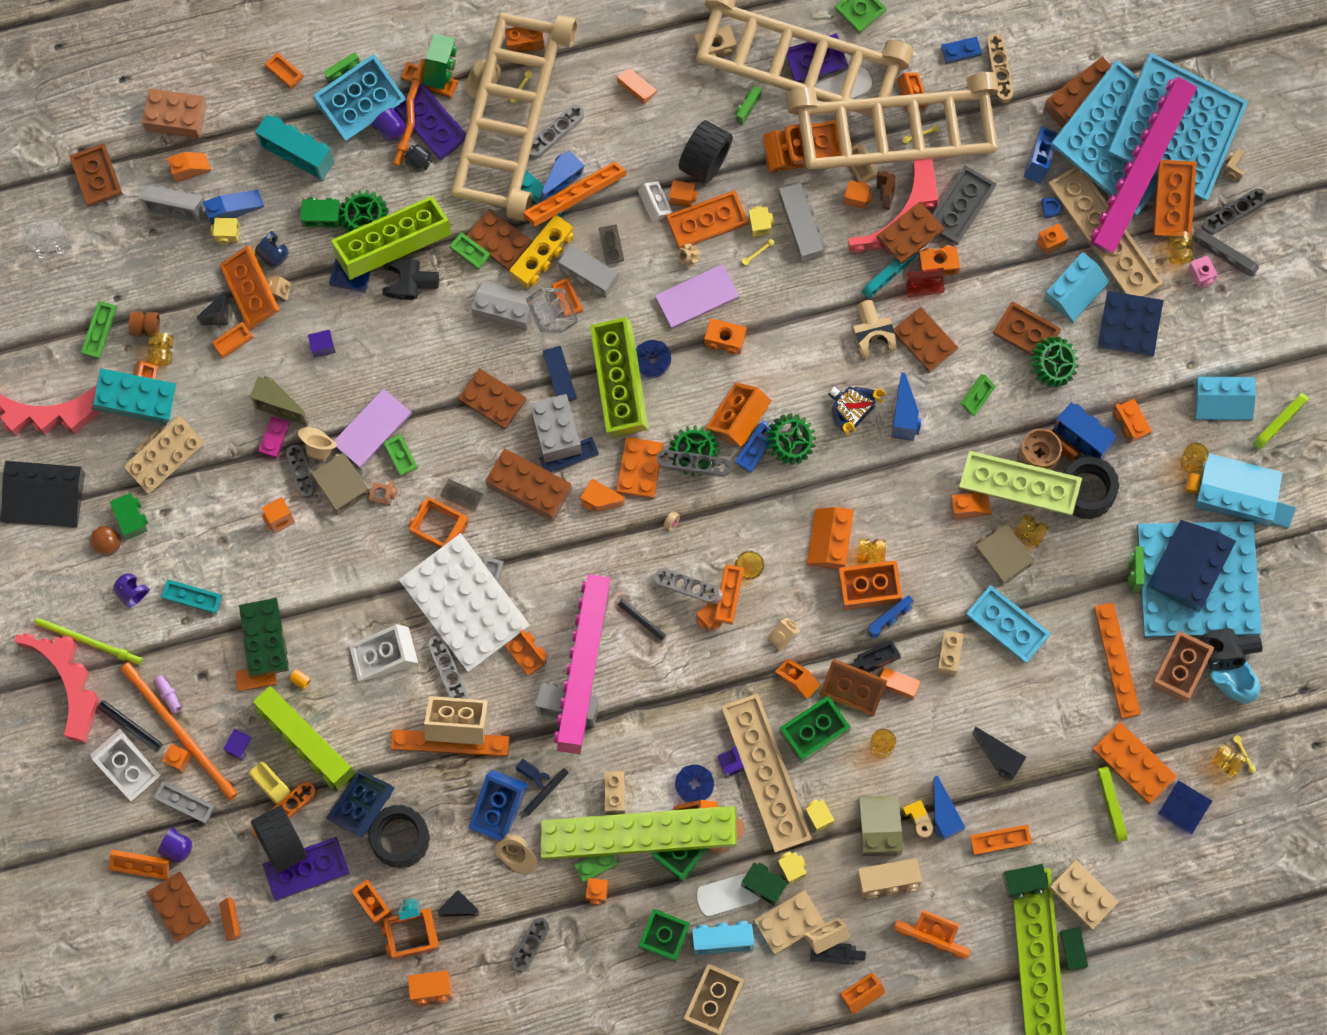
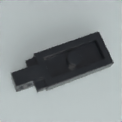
M890 640L857 655V658L853 660L854 662L848 665L869 673L901 659V655L893 641Z
M839 943L818 954L811 948L810 962L845 965L855 964V960L865 961L866 951H857L856 946Z

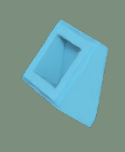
M1277 502L1272 524L1289 528L1296 507Z

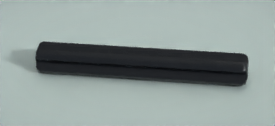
M105 700L99 703L97 708L155 752L161 749L163 744Z

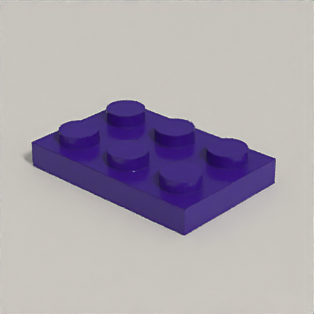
M837 33L829 35V37L839 39ZM806 42L789 47L786 58L794 81L799 83L805 82L817 44ZM827 48L818 77L848 69L844 53Z

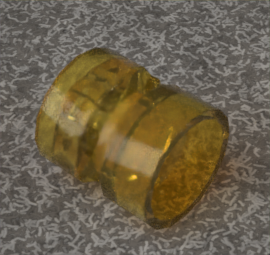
M1177 231L1168 235V246L1171 248L1168 251L1170 263L1187 264L1193 261V249L1191 248L1193 245L1192 233Z
M152 333L149 335L148 346L151 349L148 350V363L159 366L172 363L173 353L170 351L173 348L174 341L172 335L166 333Z
M1197 442L1187 445L1180 458L1182 469L1187 473H1198L1201 471L1208 460L1209 453L1207 448Z
M1025 514L1015 531V535L1021 540L1027 539L1029 544L1038 548L1049 526L1042 522L1036 523L1035 518Z
M869 538L858 539L857 563H869L870 560L873 563L885 562L886 539H875L873 542Z
M886 728L876 730L869 744L871 753L877 758L889 757L896 745L894 733Z
M1223 742L1210 764L1218 769L1224 768L1226 774L1235 778L1245 763L1247 756L1239 751L1234 752L1233 747Z

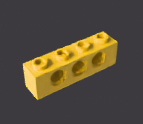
M555 215L509 270L510 277L527 289L531 285H536L540 279V274L549 269L553 258L559 257L563 251V246L566 243L569 244L574 238L573 226L558 215ZM553 236L560 238L558 241L550 240ZM542 250H546L548 252L544 256L538 254ZM530 264L536 265V268L533 270H530L527 267Z

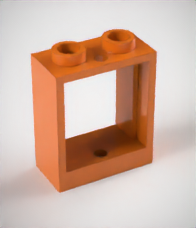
M427 497L426 501L423 500L418 507L419 513L411 519L408 527H410L409 530L413 536L440 549L460 533H464L469 524V519L467 516ZM431 508L457 521L445 543L419 531Z
M430 908L420 910V916L400 920L399 915L383 919L384 924L381 925L383 936H387L389 943L385 944L388 956L391 955L393 960L440 949ZM424 918L430 945L397 952L391 925Z

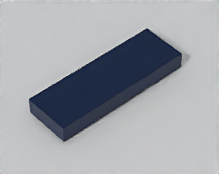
M561 345L543 350L556 396L567 394L568 401L577 399Z
M589 437L580 441L582 454L545 463L543 456L539 457L543 469L553 474L598 456L599 452L593 438Z

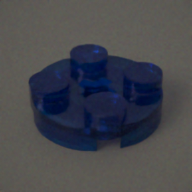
M648 340L637 346L636 352L640 373L648 378H658L664 375L671 365V352L666 344L662 341ZM650 355H654L658 359L655 360V363H651V360H647Z
M701 765L685 766L676 776L675 789L678 796L686 803L707 800L713 793L714 779L711 772ZM694 779L697 780V783H700V787L697 786L696 789H692V786L689 785V782H693Z

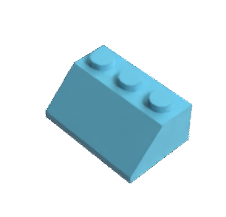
M1082 252L1049 288L1044 300L1073 323L1109 284V280L1099 265Z
M1197 377L1194 383L1195 420H1253L1256 398L1255 377Z
M747 921L736 922V925L728 926V923H718L716 927L708 928V925H697L696 929H692L694 955L754 950L752 924H748Z

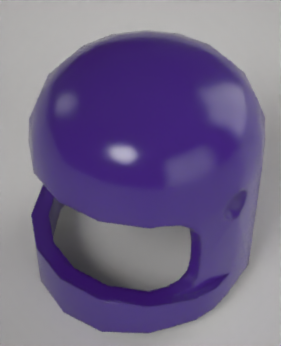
M388 108L380 113L371 124L374 129L380 131L382 137L387 141L399 139L406 129L405 122L393 108Z
M131 573L121 575L113 585L114 594L128 608L137 605L150 592V589L145 584L137 586V577Z
M171 827L162 840L157 853L175 863H181L190 855L192 841Z

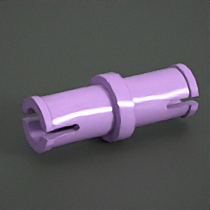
M160 675L156 677L153 682L159 689L162 700L166 701L171 713L175 714L182 710L183 706L175 695L176 691L170 687L165 676Z

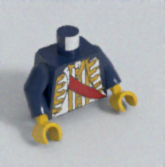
M835 386L828 394L835 400L831 409L835 426L849 437V431L851 433L853 431L856 432L855 428L873 410L876 403L875 399L882 403L883 400L880 397L882 395L887 396V394L881 388L873 390L849 386L842 392Z

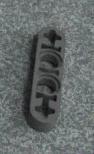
M1262 189L1250 191L1204 220L1202 229L1211 235L1218 233L1264 205L1267 199L1266 192ZM1255 195H1256L1257 197H1258V196H1261L1260 201L1257 199V200L1253 201V202H1252V205H1251L1250 201H1252V200L1254 199ZM1244 203L1247 206V210L1240 211L1237 205ZM1222 213H1230L1232 219L1229 221L1224 220ZM1218 219L1219 222L1215 224L1214 229L1207 227L1209 223L1213 224Z
M1197 229L1193 234L1192 240L1196 244L1246 275L1254 276L1258 271L1259 266L1256 262L1206 231Z
M662 450L657 455V464L663 469L725 477L731 471V464L725 458L672 450ZM664 455H667L668 459L674 460V456H677L676 465H673V461L670 460L667 463H663V460L660 458H664ZM683 457L688 458L690 461L686 467L679 464V460ZM701 460H705L709 463L707 469H700L698 463ZM712 462H715L714 466H721V463H723L727 469L721 472L720 468L714 467V471H711Z

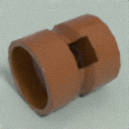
M131 311L129 317V333L131 336H142L145 333L146 336L158 337L160 329L159 313L147 312L144 315L143 312Z

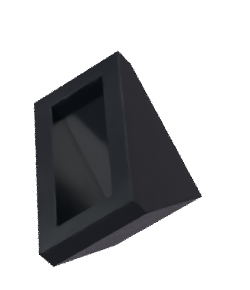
M457 890L438 910L439 917L479 916V910Z

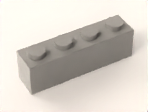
M801 183L780 188L779 198L801 263L822 257L825 243L823 238H819L818 232L820 230L817 221H813L812 216L814 212L812 206L807 203L808 194L806 188L802 189Z

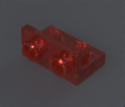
M944 268L907 272L905 276L907 296L910 298L944 293Z

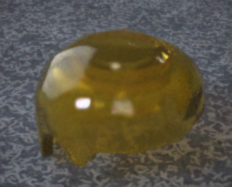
M752 550L744 551L735 560V566L744 568V579L753 580L759 577L764 570V560L757 552Z

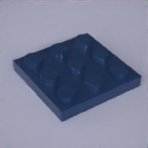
M1107 290L1097 347L1154 356L1164 300Z
M358 770L326 819L362 838L369 830L374 819L379 815L386 801L391 797L395 788L368 773Z

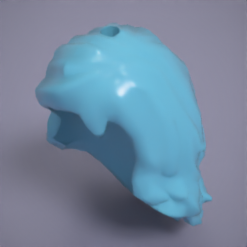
M1247 661L1242 667L1237 669L1220 671L1210 669L1212 671L1209 674L1212 680L1211 683H1214L1228 698L1242 704L1251 703L1258 698L1261 689L1260 684Z

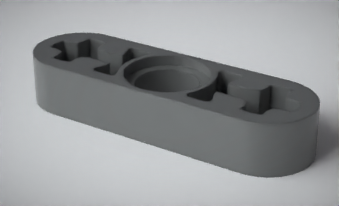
M291 445L287 449L286 455L297 491L302 498H310L315 493V487L304 451L299 445ZM294 450L299 453L298 458L300 462L296 463L294 456H290ZM304 467L306 473L303 476H297L295 474L297 468ZM304 480L306 481L307 486L311 487L308 489V493L301 491L304 489L302 481Z
M537 918L532 922L512 958V966L516 971L524 972L529 968L548 934L549 924L544 918ZM542 922L544 923L545 930H540L538 937H541V939L538 940L535 936L530 935V933L533 932L535 935L537 931L535 925H540ZM529 939L536 942V947L533 950L525 948V942ZM522 949L525 953L531 954V957L529 958L526 955L524 959L526 965H521L519 968L517 967L516 959L522 958L523 953H520Z

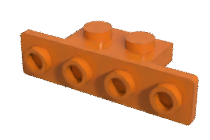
M923 909L916 927L897 920L894 929L903 936L910 935L915 937L920 943H930L940 951L947 950L952 952L957 958H969L971 949L953 942L960 924Z

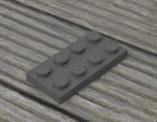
M965 165L932 214L945 228L940 236L958 245L996 188L997 183Z

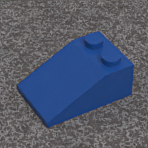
M901 372L891 438L914 441L915 435H919L922 418H918L919 410L906 374Z
M490 771L485 777L468 828L498 841L503 840L505 835L510 832L523 802L528 784L498 771Z

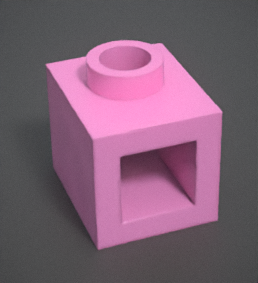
M1208 255L1192 261L1188 267L1197 288L1201 286L1209 287L1214 284L1218 274Z

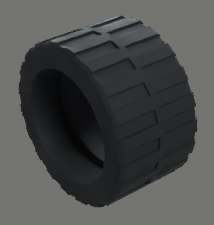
M707 120L702 121L694 130L682 152L678 164L679 170L705 184L709 183L719 171L730 150L733 139L732 134Z
M1083 456L1072 461L1063 472L1064 474L1076 476L1081 473H1091L1098 476L1106 486V495L1098 502L1088 503L1077 498L1073 516L1080 519L1098 518L1108 512L1117 497L1119 489L1118 475L1110 463L1099 457Z
M391 805L382 809L368 830L370 847L382 863L389 865V867H410L418 863L425 856L429 848L430 835L424 819L413 808L406 807L405 805ZM396 819L410 821L416 827L418 833L417 842L414 847L403 854H392L381 843L382 830L388 823Z
M277 806L251 820L252 827L277 873L307 858L302 842L282 806Z

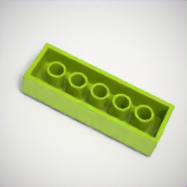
M430 196L331 240L334 256L351 280L451 235L448 218L435 199Z
M627 317L590 325L606 433L612 438L649 430L632 323Z
M271 686L253 701L256 706L254 710L264 721L269 720L267 723L276 734H283L281 737L290 748L296 747L297 755L304 762L308 760L310 768L317 775L321 773L323 775L322 779L331 789L335 787L339 791L355 775L352 767Z

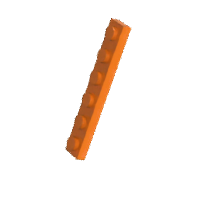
M614 161L524 211V218L535 227L625 177L626 170Z
M1114 602L1097 605L1094 607L1120 718L1140 716V708Z
M392 729L391 750L508 757L509 736L485 735L484 744L479 745L425 741V731Z

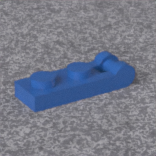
M764 420L735 461L736 465L749 473H752L765 454L767 446L771 445L770 442L765 441L766 437L762 435L763 432L771 430L768 425L769 423Z
M910 595L906 596L870 625L868 634L871 638H878L880 631L884 627H891L897 622L899 615H906L912 610L911 606L914 600Z

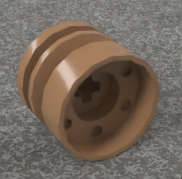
M1044 428L1030 431L1024 437L1019 448L1018 462L1053 470L1062 452L1061 441L1055 433Z

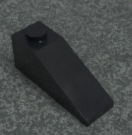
M975 727L972 734L995 770L999 772L998 775L1006 780L1009 778L1013 780L1025 761L1026 756Z

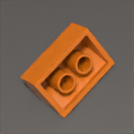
M735 382L705 429L710 430L711 433L729 444L742 447L772 400L758 387Z
M840 507L815 509L807 565L836 570L845 567L854 510Z

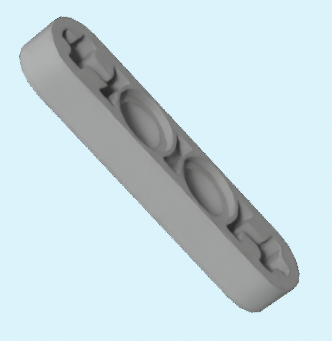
M580 105L570 106L536 135L532 147H538V152H532L531 148L529 157L533 159L541 157L584 119V109ZM579 111V116H573L572 112L577 113ZM565 122L568 126L566 129L560 130L557 124ZM548 133L554 136V139L549 142L543 139L544 135Z
M659 569L654 576L655 582L661 587L710 604L719 603L723 596L722 591L715 585L668 569ZM667 576L671 579V582L665 579L661 580V577ZM684 579V585L681 588H677V581ZM695 585H700V591L696 594H693V587ZM706 590L710 593L715 592L716 595L710 597L708 594H706Z
M441 636L431 637L428 647L449 697L456 698L455 691L450 692V689H456L461 685L458 691L460 695H465L462 699H468L467 691L446 642ZM435 641H438V643L442 642L440 645L441 654L438 653L436 647L432 648ZM448 658L450 660L449 666L441 667L439 665L440 659ZM449 675L457 677L455 684L450 685L446 682Z

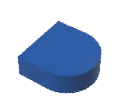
M1042 198L1043 218L1058 216L1062 208L1061 202L1056 198Z

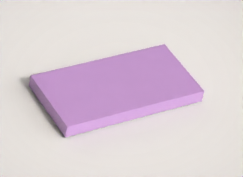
M722 264L655 295V298L671 329H674L738 299L739 295Z
M383 389L334 440L337 443L336 448L340 452H344L346 457L361 469L383 446L384 442L412 415V412Z

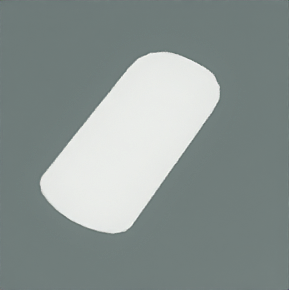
M862 67L859 69L850 99L869 91L872 87V79L868 71ZM847 71L816 84L815 88L840 95Z
M747 873L700 886L697 890L699 907L706 916L757 902L760 897L741 886V882Z

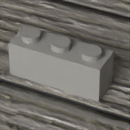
M573 245L568 247L558 262L561 273L568 277L571 275L576 278L580 285L589 286L599 296L602 294L607 297L618 281V273Z

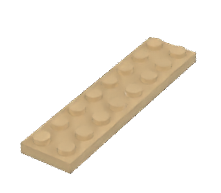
M1075 166L1050 181L1048 186L1061 202V205L1087 242L1090 243V235L1093 229L1098 227L1100 223L1098 219L1101 213L1106 211L1108 205L1091 179ZM1125 230L1114 253L1107 254L1090 245L1123 293L1145 297L1163 286V281L1127 230Z
M757 693L721 706L774 853L811 841L812 837L759 694Z

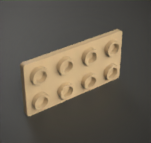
M179 415L166 427L160 426L133 451L136 455L124 465V468L150 494L204 444V441Z

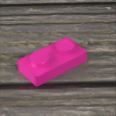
M271 416L259 448V453L278 458L290 422Z

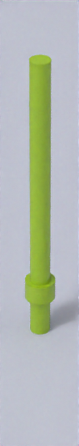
M36 618L34 625L62 636L71 637L75 641L117 656L119 660L124 662L130 661L137 665L142 664L143 658L131 654L126 649L121 648L120 650L40 618Z

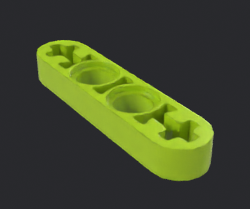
M1302 392L1258 436L1253 445L1261 450L1310 398Z
M1098 768L1097 774L1117 843L1127 841V832L1109 768Z

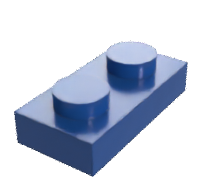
M977 36L941 45L946 64L982 55Z

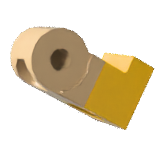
M919 800L903 807L902 812L904 816L910 815L915 825L916 836L920 839L930 837L933 832V825L922 801Z

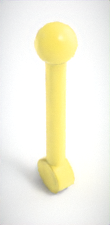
M531 71L525 72V78L518 89H522L527 80L532 78ZM509 98L510 103L516 102L515 99Z
M934 125L931 129L923 131V135L938 132L939 127ZM912 136L903 137L904 144H909L912 140Z
M769 239L767 244L750 257L743 258L742 264L748 266L753 258L769 246H773L774 240Z
M1235 736L1233 741L1238 744L1248 764V771L1255 773L1256 768L1252 766L1241 744V737Z

